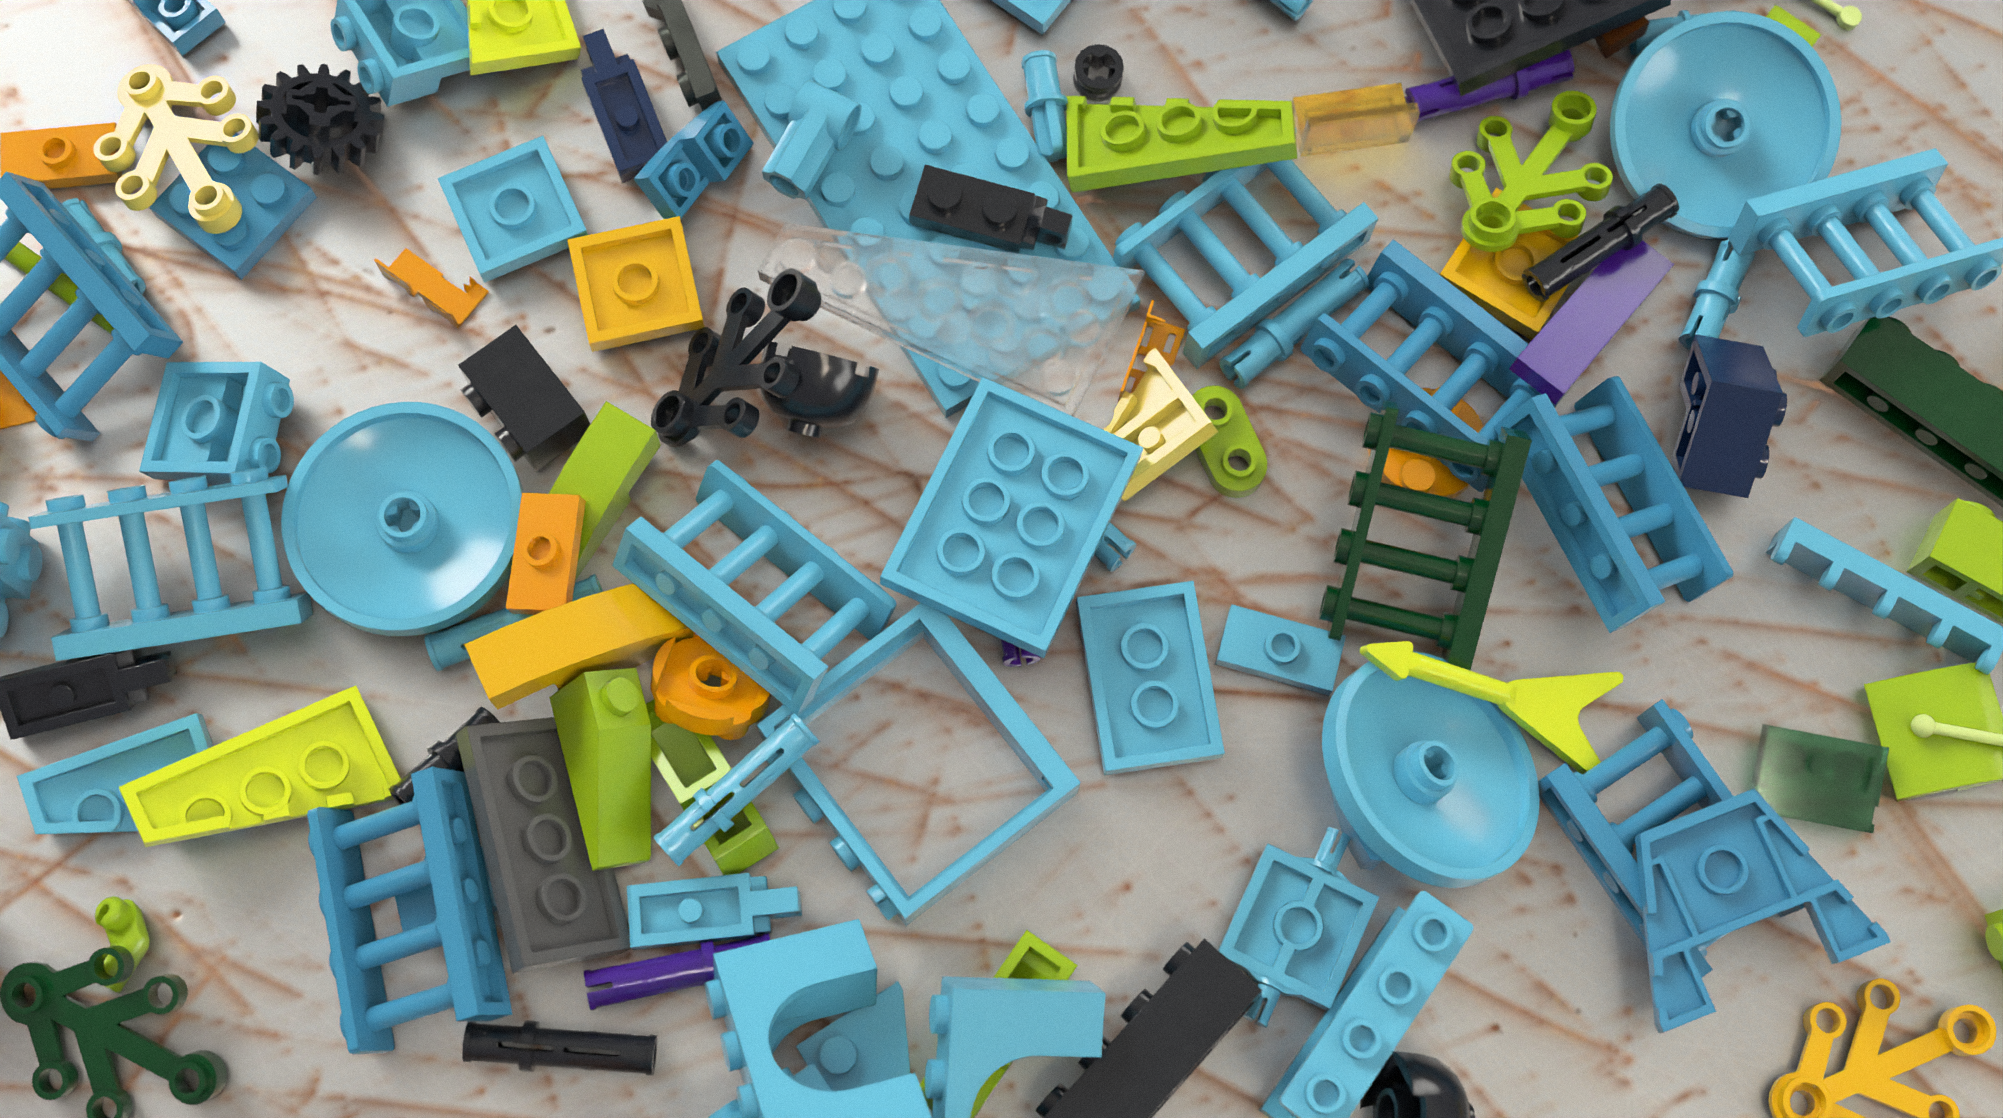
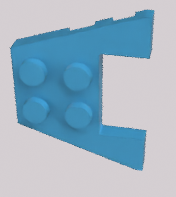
M1755 788L1635 836L1654 1024L1658 1033L1669 1031L1716 1012L1690 954V948L1800 904L1805 906L1831 964L1840 963L1891 942L1886 931L1877 922H1872L1852 901L1853 895L1838 879L1833 880L1808 853L1810 848Z

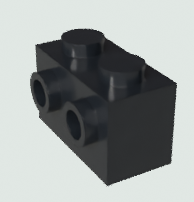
M517 325L511 327L458 365L468 383L460 389L468 403L480 418L489 412L502 427L494 435L515 462L524 456L536 472L579 442L590 425L585 411Z

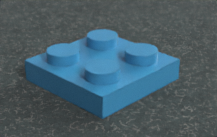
M207 145L198 156L211 179L217 183L227 185L241 203L242 216L239 222L232 229L224 233L211 234L205 232L189 212L188 203L191 190L181 174L149 208L157 218L242 280L317 197L310 186L255 146L248 152L238 154L229 151L227 147Z

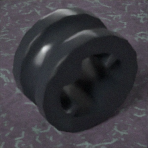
M1102 44L1090 45L1081 50L1076 57L1073 82L1075 89L1081 96H1085L1090 101H1106L1115 96L1122 83L1124 70L1122 57L1115 49ZM1091 66L1097 71L1104 66L1108 68L1107 80L1100 75L1093 80L1088 78L1089 67Z

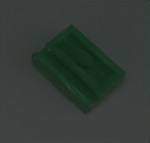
M1762 724L1752 783H1754L1753 789L1755 788L1779 816L1873 833L1875 825L1872 824L1875 806L1878 807L1889 747Z

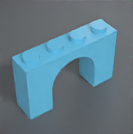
M859 919L713 954L714 980L705 982V992L713 1020L723 1017L727 1032L720 1034L727 1069L729 1072L739 1069L744 1085L736 1088L742 1118H932L916 1073L845 1091H821L801 1085L788 1077L773 1058L774 1051L779 1043L797 1027L817 1019L876 1005L877 966Z
M942 976L941 995H932L929 1008L931 1034H938L936 1059H928L925 1069L927 1099H933L932 1118H971L973 1103L984 1082L997 1069L1013 1060L1029 1056L1101 1057L1106 993L1091 981Z

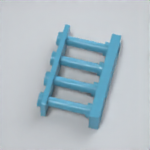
M1292 160L1207 172L1202 179L1203 183L1188 194L1184 190L1175 193L1159 209L1160 215L1143 226L1141 222H1137L1127 228L1115 242L1116 248L1113 261L1123 274L1136 264H1139L1189 322L1187 326L1189 332L1183 354L1198 369L1255 327L1260 321L1270 316L1341 261L1369 242L1379 218L1366 203H1361L1348 214L1343 209L1336 211ZM1268 168L1320 226L1317 231L1319 235L1305 246L1300 241L1293 243L1244 187V185ZM1224 200L1230 204L1277 258L1274 262L1276 267L1261 278L1256 273L1250 275L1201 219L1203 215ZM1180 232H1183L1232 288L1231 297L1233 299L1218 310L1213 306L1206 308L1157 249Z
M1936 148L1746 200L1728 238L1739 255L1761 249H1773L1811 299L1797 326L1803 337L1825 331L1829 333L1839 332L1852 323L1872 317L1886 318L1899 309L1923 302L1925 304H1933L1947 295L1970 288L1972 290L1983 289L2000 276L2003 264V237L1975 245L1934 195L1936 185L1948 165V162ZM1903 209H1915L1950 253L1928 259L1892 212ZM1857 222L1869 223L1901 263L1902 267L1880 273L1844 226ZM1811 235L1821 236L1855 280L1832 287L1798 243L1797 239Z
M715 460L707 467L696 495V501L699 505L664 533L656 529L643 517H639L625 528L612 566L798 715L812 702L829 667L821 659L854 629L858 630L869 640L877 636L885 629L897 606V602L877 583L867 578L838 555L833 548L824 544L795 521L786 511L780 509L743 477L733 472L721 461ZM719 520L744 541L711 569H706L686 553L683 548ZM762 556H765L790 577L757 606H752L728 585ZM810 592L836 614L805 642L800 644L774 622Z
M259 467L231 472V483L208 486L206 476H199L168 482L170 489L168 493L147 496L145 485L107 491L108 502L86 505L84 494L46 500L47 511L28 517L30 528L36 529L57 525L75 618L69 619L71 628L51 637L56 661L301 624L312 616L313 610L308 592L291 594L289 585L282 584L266 494L275 493L287 488L286 475L269 477L267 467ZM241 498L258 589L252 591L254 600L230 603L229 594H222L205 503ZM180 507L197 599L191 601L193 609L170 612L168 603L161 602L144 512ZM118 516L136 608L130 610L131 619L109 622L108 613H101L83 521Z
M1426 891L1418 893L1406 911L1399 906L1396 907L1338 991L1331 1009L1325 1011L1259 1108V1111L1268 1118H1349L1473 932L1474 927L1472 923Z

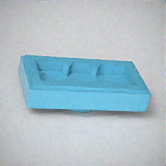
M1231 604L1215 665L1330 696L1333 691L1346 635H1342L1340 641L1329 639L1327 630Z

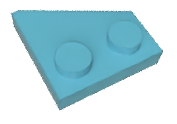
M898 981L876 995V1005L850 1011L796 1045L807 1066L812 1063L815 1065L831 1091L850 1090L910 1074L903 988Z

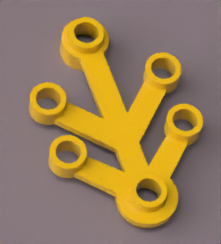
M1883 978L1870 980L1863 983L1856 993V1001L1862 1012L1844 1070L1824 1078L1833 1039L1841 1036L1846 1029L1847 1020L1845 1013L1838 1005L1831 1002L1814 1004L1808 1007L1803 1014L1802 1023L1808 1035L1796 1072L1779 1077L1772 1085L1768 1099L1769 1109L1773 1118H1866L1836 1104V1102L1856 1093L1915 1118H1930L1929 1108L1933 1102L1943 1108L1945 1118H1960L1958 1106L1950 1097L1942 1094L1927 1095L1890 1078L1949 1052L1962 1057L1985 1053L1993 1046L1996 1040V1025L1991 1015L1979 1006L1968 1004L1953 1007L1942 1014L1938 1021L1937 1029L1878 1054L1889 1016L1898 1009L1901 997L1898 988L1891 981ZM1874 987L1881 989L1886 996V1005L1883 1009L1877 1008L1871 1002L1870 993ZM1820 1010L1827 1012L1832 1018L1833 1026L1829 1033L1823 1032L1817 1025L1816 1016ZM1956 1021L1964 1023L1968 1028L1969 1037L1965 1043L1960 1042L1954 1034L1953 1027ZM1794 1092L1801 1093L1807 1101V1110L1803 1115L1795 1113L1791 1108L1790 1099Z

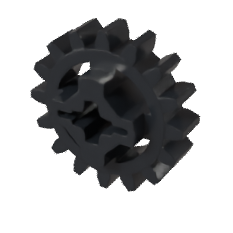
M303 64L297 65V76L293 78L280 71L276 73V86L264 84L262 87V100H258L256 104V123L259 124L260 142H270V155L273 158L285 154L290 155L289 168L295 170L305 162L311 164L313 175H320L323 165H331L337 174H343L345 161L349 160L361 167L365 164V152L376 154L378 151L379 137H383L384 115L380 114V97H369L361 82L355 85L350 83L351 71L345 69L338 76L329 75L327 64H321L318 73H309Z

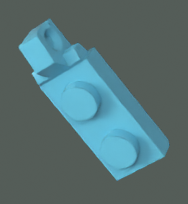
M750 873L627 886L630 948L633 950L699 944L709 940L718 942L757 937L756 934L771 933L770 919L802 916L801 893L797 886L768 889L766 876L752 877Z

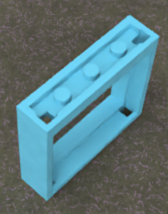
M923 603L918 604L825 673L812 702L797 716L805 725L809 724L924 638L1045 792L911 896H908L803 758L800 757L786 771L800 788L792 795L800 808L813 824L822 818L837 836L829 844L850 872L858 866L862 868L874 884L866 892L875 906L887 920H890L897 914L905 926L917 919L1077 795L1081 784L948 615ZM782 705L758 723L757 728L763 741L788 721L794 712L785 705ZM778 749L765 762L770 764L783 752V749Z

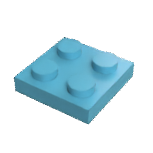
M543 135L437 178L484 283L569 248L568 239L588 235Z

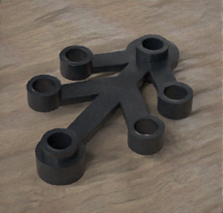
M794 268L781 272L774 279L768 291L767 304L771 311L744 339L745 329L752 327L761 319L765 310V300L746 287L740 288L732 294L726 306L727 319L722 335L708 327L701 328L693 335L688 346L689 358L679 391L672 390L665 393L658 400L652 411L651 427L656 430L661 442L673 448L681 447L696 438L701 430L724 429L738 438H745L755 430L759 422L760 414L758 408L739 397L731 399L726 405H710L721 392L763 388L778 398H784L795 389L799 381V370L785 359L777 356L771 358L766 363H750L790 321H808L817 313L821 305L822 296L818 291L815 281ZM712 367L710 374L704 379L706 368Z

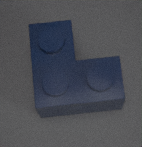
M1695 334L1679 383L1687 410L1673 451L1671 463L1684 487L1748 498L1754 479H1762L1767 470L1770 451L1769 446L1766 444L1772 426L1779 427L1783 422L1787 408V394L1782 391L1777 380V371L1772 368L1763 346Z

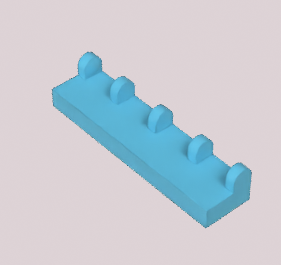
M1794 517L1775 533L1766 551L1767 554L1771 555L1770 560L1779 565L1786 563L1818 580V585L1828 591L1835 589L1871 608L1873 615L1883 620L1889 618L1927 638L1926 643L1938 649L1942 646L1972 663L1976 662L1975 669L1986 675L1994 669L2003 652V626L1797 517Z

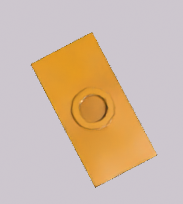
M112 122L1 133V177L7 171L42 182L48 189L117 183L118 179L122 176V171H108L94 154V145L97 140L107 133L114 132L117 124ZM120 149L113 151L110 156L116 154Z
M522 493L506 609L512 614L535 615L573 601L586 503L580 495Z

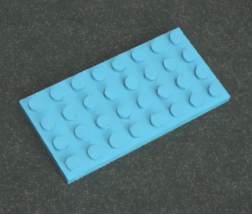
M813 0L716 51L719 65L773 149H775L788 127V115L793 100L807 80H812L861 104L860 119L850 141L842 150H834L806 201L945 418L968 406L982 377L1000 385H1005L1139 309L1141 299L1121 269L1114 263L1113 257L1047 159L1038 154L1035 141L940 0ZM925 164L1035 193V196L1047 199V207L1073 216L1072 228L1065 249L1036 242L1034 250L1021 248L1019 253L912 225L909 223V214Z

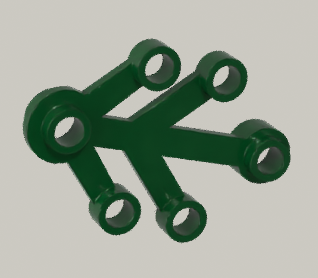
M122 946L98 949L91 955L88 961L60 971H56L50 965L43 962L32 961L23 963L11 969L2 982L0 1000L4 1011L13 1021L28 1027L39 1063L32 1076V1086L35 1093L42 1099L55 1100L67 1096L77 1087L79 1074L75 1065L65 1059L56 1022L74 1031L93 1092L86 1106L87 1118H109L105 1115L102 1106L106 1097L112 1099L116 1105L117 1111L114 1118H129L132 1113V1099L121 1088L110 1051L167 1080L173 1096L178 1101L188 1105L200 1104L219 1095L227 1081V1070L223 1060L211 1051L198 1050L181 1056L120 1024L150 1012L166 1014L180 1009L187 1000L188 988L185 981L178 975L164 974L154 977L145 984L143 989L91 1007L67 996V994L94 983L110 986L127 980L133 972L134 960L131 953ZM108 955L113 956L118 963V970L114 977L107 974L104 969V960ZM27 983L32 985L36 991V999L32 1005L25 998L24 989ZM162 983L167 984L172 990V1000L169 1005L162 1003L158 997V988ZM51 1069H55L61 1074L62 1085L59 1090L53 1088L49 1082ZM187 1069L194 1070L199 1077V1085L196 1090H191L186 1084L185 1072Z

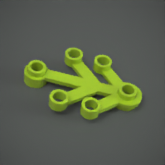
M1571 90L1564 91L1553 99L1548 117L1550 128L1522 166L1511 140L1513 131L1511 123L1500 116H1488L1480 122L1476 143L1481 150L1491 154L1504 189L1497 198L1492 197L1483 177L1486 163L1480 154L1473 151H1462L1453 157L1449 179L1453 185L1464 189L1470 209L1463 216L1461 232L1471 246L1486 252H1498L1511 247L1515 243L1518 234L1551 230L1559 237L1573 238L1581 233L1586 218V209L1576 200L1562 199L1557 201L1553 207L1518 210L1528 200L1577 193L1582 199L1591 202L1601 201L1607 197L1613 180V174L1603 164L1588 163L1578 170L1545 175L1569 142H1576L1591 131L1597 106L1589 95ZM1488 133H1496V134H1498V135H1500V136H1499V137H1495V136L1489 135ZM1461 168H1469L1474 172H1465ZM1587 180H1594L1600 184H1592ZM1561 216H1568L1574 220L1567 221L1562 219Z

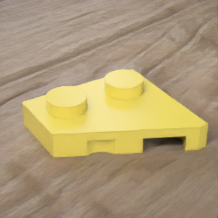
M1156 348L1148 352L1143 360L1148 369L1133 394L1127 391L1124 392L1114 409L1111 423L1103 429L1143 447L1142 456L1122 496L1124 502L1218 433L1213 423Z

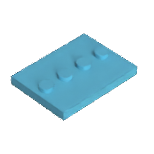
M982 377L880 575V584L1045 658L1142 456L1143 447Z

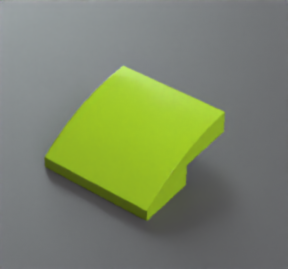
M1976 662L1864 684L1897 802L1954 789L1960 791L2003 781L2002 746L1937 734L1920 738L1911 730L1913 718L1919 714H1926L1938 723L2003 734V716L1990 673L1986 675L1975 669Z

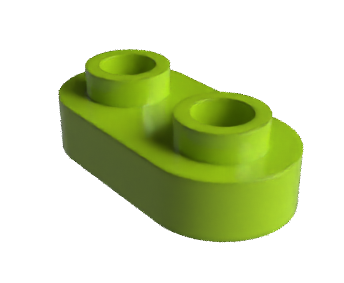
M1222 386L1203 387L1197 390L1192 397L1204 413L1205 408L1218 406L1223 410L1225 416L1218 420L1209 418L1218 430V433L1196 448L1195 451L1210 483L1219 493L1231 498L1249 496L1263 482L1267 471L1266 454L1239 398L1231 390ZM1233 456L1243 457L1249 467L1243 471L1235 470L1230 466L1228 459Z

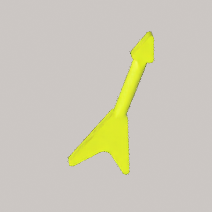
M1410 641L1371 643L1360 648L1361 655L1395 681L1411 676L1497 704L1503 713L1581 774H1584L1601 762L1583 733L1578 722V716L1583 707L1623 682L1624 678L1620 672L1518 679L1504 682L1413 652V644Z

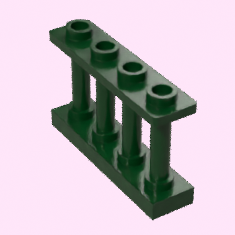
M1384 400L1381 413L1370 412L1368 416L1362 448L1371 449L1366 472L1356 470L1352 479L1347 505L1357 508L1351 530L1340 529L1333 563L1341 564L1342 568L1337 587L1326 585L1319 619L1328 621V638L1338 641L1341 640L1346 620L1435 640V646L1443 648L1442 656L1446 663L1471 670L1532 440L1525 431L1503 426L1501 427L1498 441L1489 439L1485 445L1397 425L1396 420L1399 411L1397 404ZM1389 448L1480 468V475L1488 476L1483 499L1473 498L1471 503L1382 483L1381 479ZM1374 507H1384L1465 526V533L1473 534L1468 556L1458 555L1456 560L1366 540ZM1360 563L1450 583V590L1458 591L1453 613L1443 612L1441 617L1352 597Z

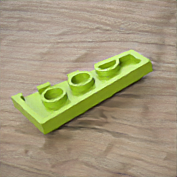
M1066 96L1068 99L1066 104L1067 178L1072 193L1298 159L1292 101L1219 99L1213 107H1196L1190 103L1188 98H1167L1165 106L1136 105L1135 97H1112L1110 104H1087L1085 96Z

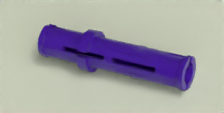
M1568 49L1463 96H1460L1451 77L1428 84L1408 87L1405 89L1406 109L1412 122L1418 123L1438 115L1467 109L1500 98L1522 99L1528 96L1529 91L1552 84L1572 81L1574 79L1572 72H1575L1574 61Z
M769 933L715 946L713 940L700 942L701 949L591 971L590 969L584 970L585 987L587 988L613 984L611 988L587 993L590 1011L597 1010L598 1007L705 985V982L714 980L713 954L769 941Z

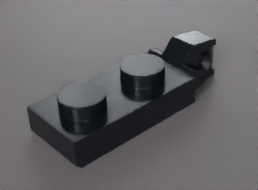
M925 164L909 214V223L921 228L1019 253L1021 248L1034 250L1036 242L1065 249L1072 228L1073 216L1047 207L1048 200L1035 196V193Z
M132 649L69 659L0 676V711L10 740L129 711L135 704L150 698L147 691L148 687L171 682L172 676L178 672L171 650L139 658L136 657L135 651Z

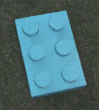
M1194 581L1077 597L1075 604L1104 776L1223 758L1225 751Z

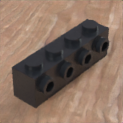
M1205 938L1196 948L1186 942L1164 966L1163 971L1170 976L1154 995L1145 988L1135 997L1120 1016L1128 1024L1112 1042L1103 1035L1101 1057H1082L1078 1064L1085 1072L1069 1090L1062 1083L1058 1084L1035 1111L1042 1118H1153L1261 997L1262 990Z

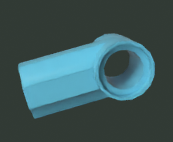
M807 80L793 100L788 115V127L762 170L763 179L769 182L778 192L792 199L802 198L806 200L834 150H842L850 141L860 119L861 104L812 80Z

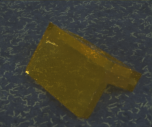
M1401 83L1292 98L1295 128L1297 129L1296 139L1300 157L1409 142L1420 116L1418 103L1406 104Z

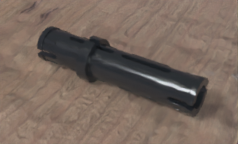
M1660 183L1654 185L1651 190L1625 207L1619 205L1609 209L1603 215V221L1574 240H1571L1536 265L1523 271L1524 274H1522V280L1526 290L1535 300L1544 302L1550 298L1549 296L1581 275L1586 274L1621 249H1633L1642 242L1645 233L1668 218L1678 214L1679 204L1674 193L1666 185Z
M526 1020L523 1026L478 1024L469 1021L464 1032L462 1058L464 1062L482 1061L519 1065V1070L525 1072H533L535 1066L589 1071L645 1073L646 1075L653 1076L658 1039L657 1035L639 1036L598 1031L540 1028L539 1021ZM503 1042L553 1046V1050L503 1046ZM568 1047L616 1050L620 1052V1055L569 1051Z

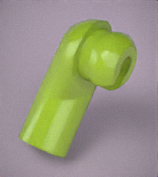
M116 896L107 897L99 903L95 910V922L105 929L110 946H122L131 953L134 960V972L150 944L142 910L130 899L123 900ZM108 955L104 960V969L107 974L114 977L118 970V963L113 956ZM130 977L121 983L105 987L114 992L121 993Z

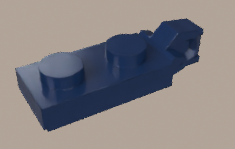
M604 29L583 36L587 47L586 50L593 66L581 70L583 76L581 80L621 182L625 183L636 177L649 160L667 143V139L635 60L630 59L628 53L615 58Z

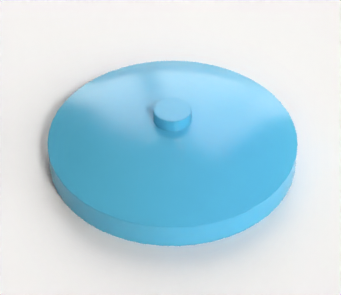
M1740 11L1712 12L1695 16L1669 28L1652 40L1640 51L1624 73L1617 88L1610 115V143L1614 162L1625 187L1634 200L1651 190L1656 184L1666 185L1674 193L1679 204V211H1677V215L1668 218L1662 224L1686 235L1712 240H1728L1746 200L1827 178L1834 165L1841 137V109L1838 93L1832 76L1818 53L1806 40L1787 26L1761 15Z
M396 402L374 406L357 412L331 427L316 440L298 463L286 489L282 507L281 527L285 553L296 578L303 588L323 609L343 623L362 631L386 636H414L435 632L452 626L479 610L497 593L511 574L521 496L524 493L517 471L500 443L488 430L466 415L447 407L423 402Z
M1416 652V653H1419V654H1422V655H1425V656H1428V657H1431V658H1434V659H1437V660L1446 662V660H1444V659H1442V658H1440V657H1436V656H1433V655H1430V654H1426V653ZM1370 661L1349 675L1338 686L1331 697L1323 721L1322 751L1324 765L1331 789L1340 809L1359 837L1373 852L1401 873L1420 882L1445 888H1464L1483 883L1508 869L1521 858L1527 850L1537 827L1540 802L1539 785L1531 753L1515 721L1499 709L1497 704L1411 676L1395 681Z

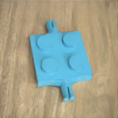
M1328 827L1326 829V834L1314 859L1295 857L1270 844L1265 846L1218 948V951L1231 963L1245 971L1254 982L1258 983L1257 986L1262 990L1261 997L1243 1016L1250 1022L1255 1020L1264 1000L1265 1003L1255 1023L1259 1026L1268 1027V1022L1280 995L1299 997L1325 1011L1331 1009L1379 900V896L1352 884L1337 870L1346 847L1351 841V837L1343 832L1331 853L1330 850L1339 832L1335 828Z

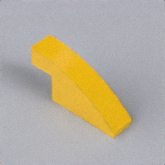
M632 583L551 608L502 627L464 645L488 699L498 710L552 684H555L560 690L583 672L635 668L654 659L658 650L666 641L677 636L676 643L683 639L693 638L694 632Z

